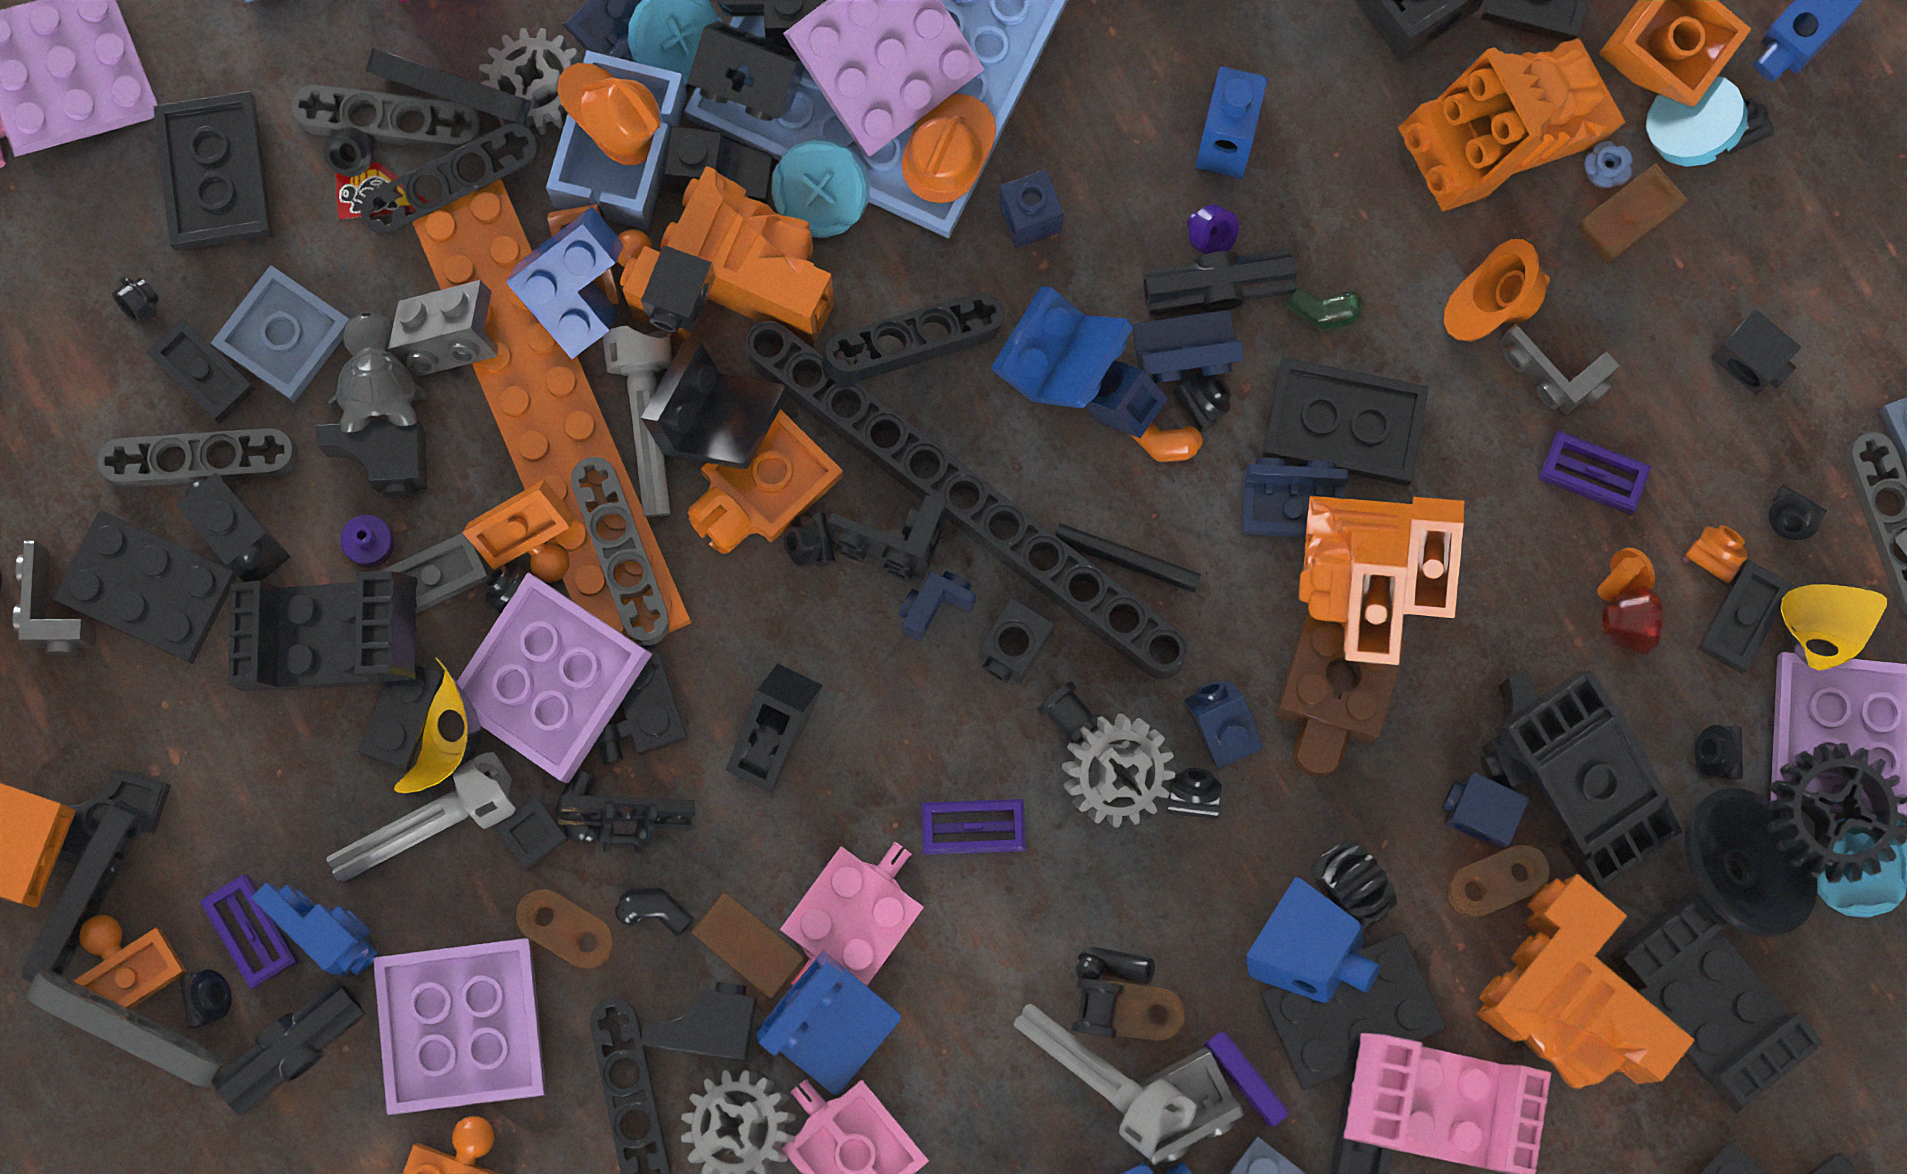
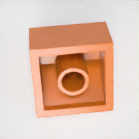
M1638 0L1599 54L1634 84L1693 107L1751 31V28L1718 0Z

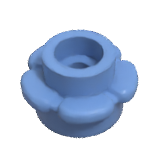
M1603 141L1593 147L1592 153L1587 154L1584 166L1589 180L1594 185L1607 189L1623 185L1629 180L1632 175L1630 164L1633 162V159L1628 149L1624 146L1617 147L1611 141ZM1608 160L1612 161L1614 167H1606L1605 162Z

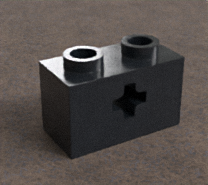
M716 21L705 26L687 83L701 88L699 94L706 99L718 103H727L729 99L746 106L745 112L750 116L765 121H772L774 117L779 119L791 111L805 66L793 49L721 21ZM745 64L749 66L747 74L755 78V80L748 84L744 82L745 73L738 70V68Z

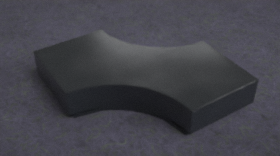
M118 769L107 788L98 796L82 804L65 805L75 809L76 812L57 860L78 866L103 817L111 806L120 800L145 814V821L140 832L155 834L171 785Z

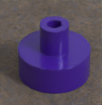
M1214 204L1205 206L1199 212L1193 213L1187 222L1191 246L1205 255L1213 252L1229 251L1234 245L1239 232V222L1236 215Z
M360 515L351 519L343 528L340 539L345 555L356 565L365 568L377 567L387 561L393 552L395 543L391 529L383 520L373 515Z

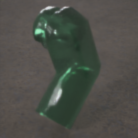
M1300 286L1290 299L1287 307L1318 329L1329 331L1351 325L1357 321L1364 308V302L1362 297L1354 291H1345L1341 295L1320 300Z

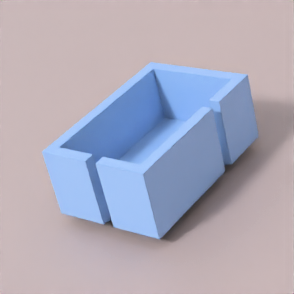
M586 51L583 63L601 67L618 79L636 80L645 85L653 93L658 103L661 125L655 131L647 161L636 166L622 165L610 159L568 114L546 189L553 206L565 210L598 204L606 220L649 230L665 174L672 127L679 126L687 98L683 75Z

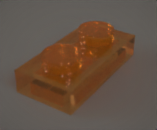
M1655 163L1581 220L1577 228L1609 264L1683 207L1688 199Z
M725 892L692 931L697 938L770 999H773L805 960Z

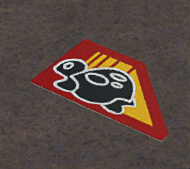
M380 162L372 163L366 172L354 177L343 176L335 172L338 219L362 217L360 212L361 203L365 196L398 177ZM404 185L397 188L404 197L393 202H384L381 197L377 199L379 208L373 211L374 216L389 215L393 211L407 205L409 206V213L416 212V209L406 198ZM416 192L420 200H422L425 203H429Z

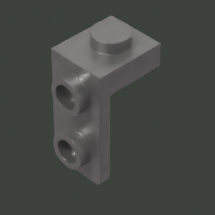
M1516 324L1507 330L1500 341V345L1504 348L1502 351L1503 356L1510 366L1520 373L1525 371L1537 385L1536 391L1542 401L1552 409L1558 408L1565 416L1585 399L1592 406L1614 387V384L1609 379L1620 365L1607 351L1569 382Z
M36 540L24 541L23 555H19L16 560V578L19 585H21V602L14 607L13 627L15 633L19 634L18 640L34 649H46L45 653L52 656H76L78 648H95L96 628L82 619H46L49 550Z

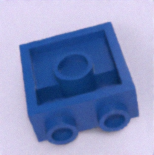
M266 882L251 897L326 972L346 978L353 972L357 976L365 971L374 962L373 958L379 954L375 950L376 947L366 938L371 929L351 910L346 911L339 905L334 910L319 903L316 905L299 889L295 891L287 884L281 889Z

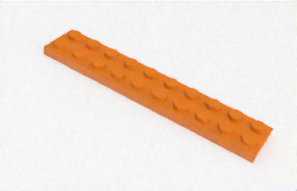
M500 179L413 221L414 228L441 290L481 280L492 291L484 332L498 345L497 356L474 362L472 365L524 489L526 490L545 479L575 516L569 529L547 540V543L560 545L569 556V568L562 579L571 600L631 639L623 627L571 484L572 471L578 462L589 457H599L612 465L620 481L669 613L670 627L668 633L691 624V620L646 516H643L640 501L578 357L575 356L573 359L569 357L506 283L516 264L528 256L532 250L502 180ZM596 470L587 473L588 482L582 484V488L590 487L599 506L619 501L618 497H615L612 501L608 502L605 497L602 481L608 479V475L600 477ZM590 506L588 508L589 512L591 513L594 509H596L599 506ZM614 514L604 517L598 526L599 536L609 541L619 539L625 533L626 521ZM635 561L623 562L616 569V582L623 587L637 585L643 577V567ZM649 589L640 597L622 600L624 606L630 601H634L640 619L633 623V628L641 626L645 633L655 630L653 622L660 618V614H650L643 599V596L653 595L652 589Z

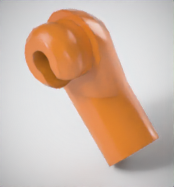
M1151 422L1141 438L1130 435L1153 459L1159 462L1188 460L1196 455L1203 444L1201 433L1192 426L1161 431Z

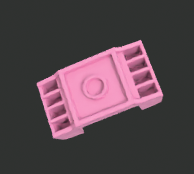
M1361 1033L1359 1055L1356 1061L1357 1067L1354 1083L1352 1084L1353 1090L1343 1138L1508 1174H1536L1551 1072L1522 1065L1498 1064L1423 1047L1420 1042L1402 1038Z

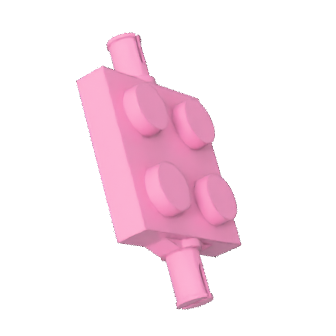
M893 842L889 851L878 866L862 862L842 846L838 849L780 929L781 932L799 944L809 958L800 973L791 982L792 985L798 981L823 950L865 985L870 983L924 908L904 893L894 879L904 863L912 855L908 850L904 849L894 864H891V861L902 848L900 844Z
M805 1079L799 1085L812 1099L811 1102H809L798 1087L790 1092L810 1117L802 1131L795 1136V1142L787 1143L781 1149L802 1174H915L929 1162L862 1080L842 1097L827 1103L809 1083L808 1079Z

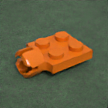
M780 409L747 469H738L712 463H706L701 468V473L709 481L710 486L708 491L689 507L687 512L689 521L700 537L704 538L709 535L712 541L708 545L722 554L730 553L748 535L755 533L764 536L772 543L792 525L797 516L804 514L843 478V470Z

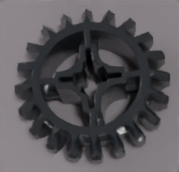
M1846 743L1836 745L1832 752L1826 744H1820L1814 747L1813 756L1807 751L1796 754V765L1787 763L1780 768V773L1785 781L1777 780L1770 785V790L1780 797L1781 800H1772L1766 803L1765 809L1767 811L1779 814V819L1769 823L1767 829L1770 832L1782 830L1785 839L1776 843L1775 849L1783 851L1792 847L1795 852L1790 857L1789 865L1798 867L1808 861L1807 876L1810 878L1819 877L1824 870L1828 883L1833 884L1840 882L1843 875H1845L1850 883L1862 880L1863 871L1870 876L1876 875L1881 872L1880 861L1889 863L1896 859L1897 855L1891 845L1899 846L1905 844L1907 837L1896 829L1897 826L1907 825V814L1898 813L1897 806L1907 803V795L1900 794L1895 796L1891 788L1899 784L1901 777L1893 775L1885 779L1881 773L1885 770L1887 761L1883 759L1868 765V749L1860 748L1851 756L1849 746ZM1836 773L1843 775L1841 783L1834 785L1830 794L1822 791L1812 793L1805 790L1809 782L1817 774ZM1862 789L1871 802L1873 814L1866 810L1862 804ZM1837 803L1843 808L1839 813L1845 812V821L1839 823L1833 819V816L1837 813L1831 814L1830 806ZM1802 812L1807 814L1814 822L1815 833L1813 838L1805 827ZM1846 832L1853 835L1863 833L1870 836L1866 844L1855 854L1832 852L1835 843L1842 841Z

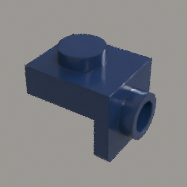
M930 571L920 592L912 588L898 615L905 618L902 623L903 633L921 642L944 599L971 612L976 603V594L969 591L971 584L962 577L945 571L943 576Z
M1231 681L1207 683L1201 686L1195 695L1184 700L1188 711L1196 719L1211 762L1217 769L1263 749L1246 699Z

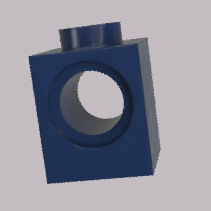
M1046 169L1000 185L999 207L1015 248L1062 232L1064 213Z
M1114 360L1101 380V388L1098 394L1085 407L1101 424L1141 438L1168 400V397L1144 370Z
M1472 772L1464 778L1462 783L1455 780L1451 785L1442 808L1449 810L1444 824L1501 850L1510 845L1530 798Z

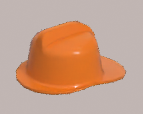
M576 63L566 67L558 78L557 92L562 106L571 118L595 141L597 146L610 159L622 165L632 166L647 161L655 131L661 125L659 106L653 93L636 80L618 79L607 70L593 64Z
M956 93L950 95L918 120L904 149L901 163L904 180L914 194L925 201L940 204L955 201L968 193L979 176L992 149L996 135L994 116L986 104L974 96Z
M1511 239L1500 244L1457 287L1450 296L1444 310V325L1451 336L1461 341H1473L1485 337L1502 323H1522L1530 319L1539 310L1544 301L1550 278L1539 267V256L1534 246L1524 239Z

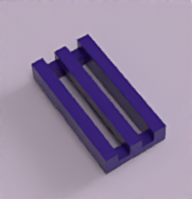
M1557 430L1552 438L1551 447L1547 452L1544 460L1545 463L1538 479L1632 515L1636 511L1652 466ZM1565 448L1635 475V481L1632 482L1606 472L1603 469L1560 454L1561 449ZM1555 465L1630 495L1626 497L1554 469Z
M1024 799L921 802L923 855L1025 852ZM1014 811V820L932 823V814ZM1015 833V840L933 843V835Z
M243 874L200 900V903L249 988L255 990L262 986L266 980L275 978L281 974V971L287 967H293L299 961L277 923L251 898L257 892V889L249 875ZM242 890L281 957L278 960L274 961L238 900L235 894L237 891ZM226 901L264 967L260 971H255L217 905L219 902Z
M1221 1031L1215 1034L1203 1044L1268 1127L1276 1126L1289 1115L1287 1113L1289 1110L1226 1032Z

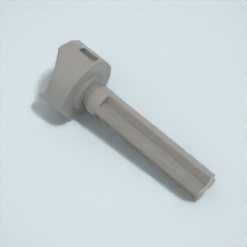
M629 326L612 328L603 335L606 372L628 376L627 390L630 397L643 516H646V518L671 515L664 454L641 420V416L657 390V379L654 373L668 368L673 361L670 332L662 329L644 335Z
M488 752L470 759L453 772L456 791H451L328 856L327 862L331 866L337 881L345 882L449 826L460 822L469 815L483 829H487L513 815L516 808L509 799L512 778L494 752ZM489 770L490 775L486 776L483 774Z
M1031 1003L1026 1005L1022 1015L1015 1019L1014 1026L1102 1094L1112 1102L1113 1106L1126 1114L1121 1123L1119 1133L1124 1140L1147 1158L1152 1159L1156 1145L1159 1142L1186 1132L1195 1117L1197 1106L1166 1080L1158 1079L1143 1090L1140 1085L1124 1076Z

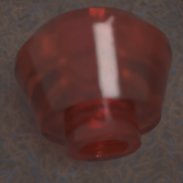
M1640 586L1615 595L1611 605H1605L1603 608L1602 629L1604 635H1611L1614 645L1640 655H1647L1654 650L1660 642L1662 631V608L1658 594L1647 586Z

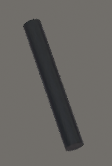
M1059 523L1055 534L1072 549L1194 593L1201 574L1062 523Z

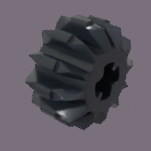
M1348 839L1339 845H1334L1312 865L1315 884L1320 888L1323 895L1359 921L1363 929L1379 922L1397 905L1394 886L1388 880L1387 872L1382 870L1376 858H1372L1366 848L1358 845L1357 842Z

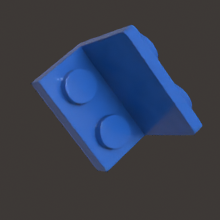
M1041 286L990 369L1031 402L1084 408L1098 394L1101 388V380L1111 363L1124 351L1127 344L1126 338L1133 329V324L1125 318L1084 315L1052 287Z
M823 950L757 1028L756 1032L759 1044L776 1056L780 1051L833 1095H838L899 1023L901 1015L895 1008Z

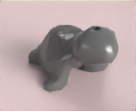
M365 312L355 316L346 322L343 331L345 347L353 357L343 366L338 379L337 392L328 400L329 410L343 409L344 413L340 420V427L343 432L360 431L371 422L373 416L384 414L390 422L397 426L413 425L417 422V415L411 406V401L427 399L426 389L413 381L411 373L403 360L392 354L388 349L393 323L389 317L378 313Z

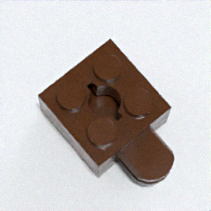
M1308 611L1301 622L1273 715L1274 717L1300 725L1293 748L1294 764L1302 773L1318 778L1328 776L1341 765L1348 740L1371 747L1379 739L1407 645L1406 640L1401 639L1399 665L1346 660V651H1344L1346 629L1343 628L1341 622L1317 620Z

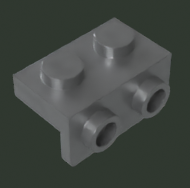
M481 280L398 301L388 349L395 356L401 358L408 369L417 376L428 375L496 357L498 345L484 332L492 291Z
M1207 1047L1137 1083L1145 1090L1156 1080L1164 1079L1197 1106L1195 1117L1186 1132L1169 1137L1156 1145L1153 1157L1149 1159L1152 1164L1159 1161L1170 1162L1181 1157L1188 1151V1145L1205 1136L1216 1137L1227 1132L1234 1126V1120L1244 1115L1240 1104L1232 1096Z

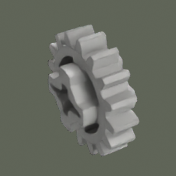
M520 28V40L513 42L505 34L502 36L504 49L499 51L489 47L487 53L493 63L492 65H480V73L487 80L480 84L501 90V87L506 88L507 93L531 100L532 103L525 125L528 127L529 125H536L539 134L544 135L546 123L550 121L558 128L564 127L561 115L567 112L562 106L557 92L558 78L560 76L559 70L550 68L549 60L550 58L555 60L565 70L566 67L579 63L580 58L575 48L566 50L567 44L562 35L557 36L550 42L545 28L539 30L536 38H530L526 28ZM539 73L541 79H534ZM524 83L531 84V86H528V90ZM498 117L501 126L512 124L513 122Z
M1118 714L1115 725L1112 726L1109 721L1101 716L1097 718L1098 730L1092 733L1085 727L1080 729V733L1085 740L1081 746L1069 743L1067 748L1075 755V760L1062 763V769L1068 775L1074 776V778L1068 780L1063 785L1068 793L1077 795L1072 803L1081 812L1089 810L1088 816L1094 822L1099 824L1106 816L1107 821L1113 827L1119 828L1122 817L1126 815L1136 825L1140 823L1139 811L1143 808L1152 814L1157 812V808L1152 801L1156 795L1168 798L1170 793L1162 786L1163 780L1175 778V772L1163 763L1168 762L1174 757L1173 752L1165 746H1160L1165 738L1155 729L1149 731L1150 725L1144 720L1137 718L1131 726L1128 717L1124 714ZM1116 740H1125L1121 745L1108 744ZM1111 758L1117 764H1120L1123 769V775L1128 779L1126 783L1119 776L1117 777L1113 771L1115 768L1109 762ZM1091 761H1092L1091 772L1088 773V772H1089V767H1090V764H1091ZM1116 797H1128L1120 801H1112Z
M727 1070L722 1073V1085L716 1080L707 1078L704 1081L707 1094L705 1096L691 1094L689 1099L697 1108L694 1114H682L681 1119L692 1124V1131L682 1135L681 1141L695 1144L696 1149L687 1157L690 1162H706L701 1174H755V1172L757 1174H773L769 1164L772 1160L784 1163L787 1161L788 1158L780 1150L782 1142H795V1136L785 1132V1125L795 1121L796 1117L795 1114L782 1112L781 1107L789 1100L787 1094L778 1092L771 1095L775 1085L773 1080L763 1077L757 1082V1073L746 1070L742 1072L739 1079L736 1072ZM748 1093L757 1100L742 1105L740 1100L733 1097V1094ZM737 1118L744 1120V1123L739 1128L735 1121ZM767 1127H768V1134H767V1138H766V1141H765L766 1132H767ZM737 1129H739L741 1134L740 1138L733 1136ZM734 1150L737 1157L743 1158L744 1162L731 1164L720 1156L723 1153L729 1154Z

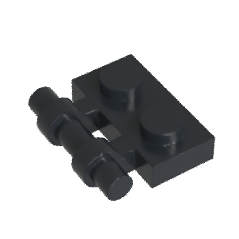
M656 644L641 646L652 653V655L621 702L627 720L612 724L610 719L593 745V748H599L605 766L624 760L619 742L632 737L640 756L688 740Z

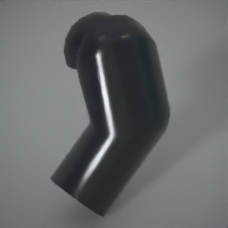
M577 769L570 782L565 784L561 795L589 796L596 777ZM560 796L559 801H558V803H557L556 812L558 811V807H559V803H560L561 796ZM562 825L566 836L574 843L581 841L585 845H592L597 842L598 835H600V826Z
M661 888L630 889L620 896L619 903L615 907V915L624 925L634 926L641 919L658 918L677 937L695 919Z
M1091 946L1084 949L1078 955L1079 963L1075 968L1077 976L1083 979L1101 981L1103 975L1149 984L1154 976L1155 963L1152 958Z

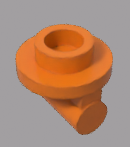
M1720 525L1718 529L1706 527L1698 540L1696 539L1688 549L1685 556L1728 584L1739 570L1740 565L1747 559L1748 553L1743 547L1745 544L1743 537L1733 529Z
M1624 548L1618 551L1610 562L1611 574L1599 585L1597 592L1603 600L1608 602L1613 601L1621 592L1634 598L1649 593L1655 584V571L1651 561L1643 552L1635 548Z

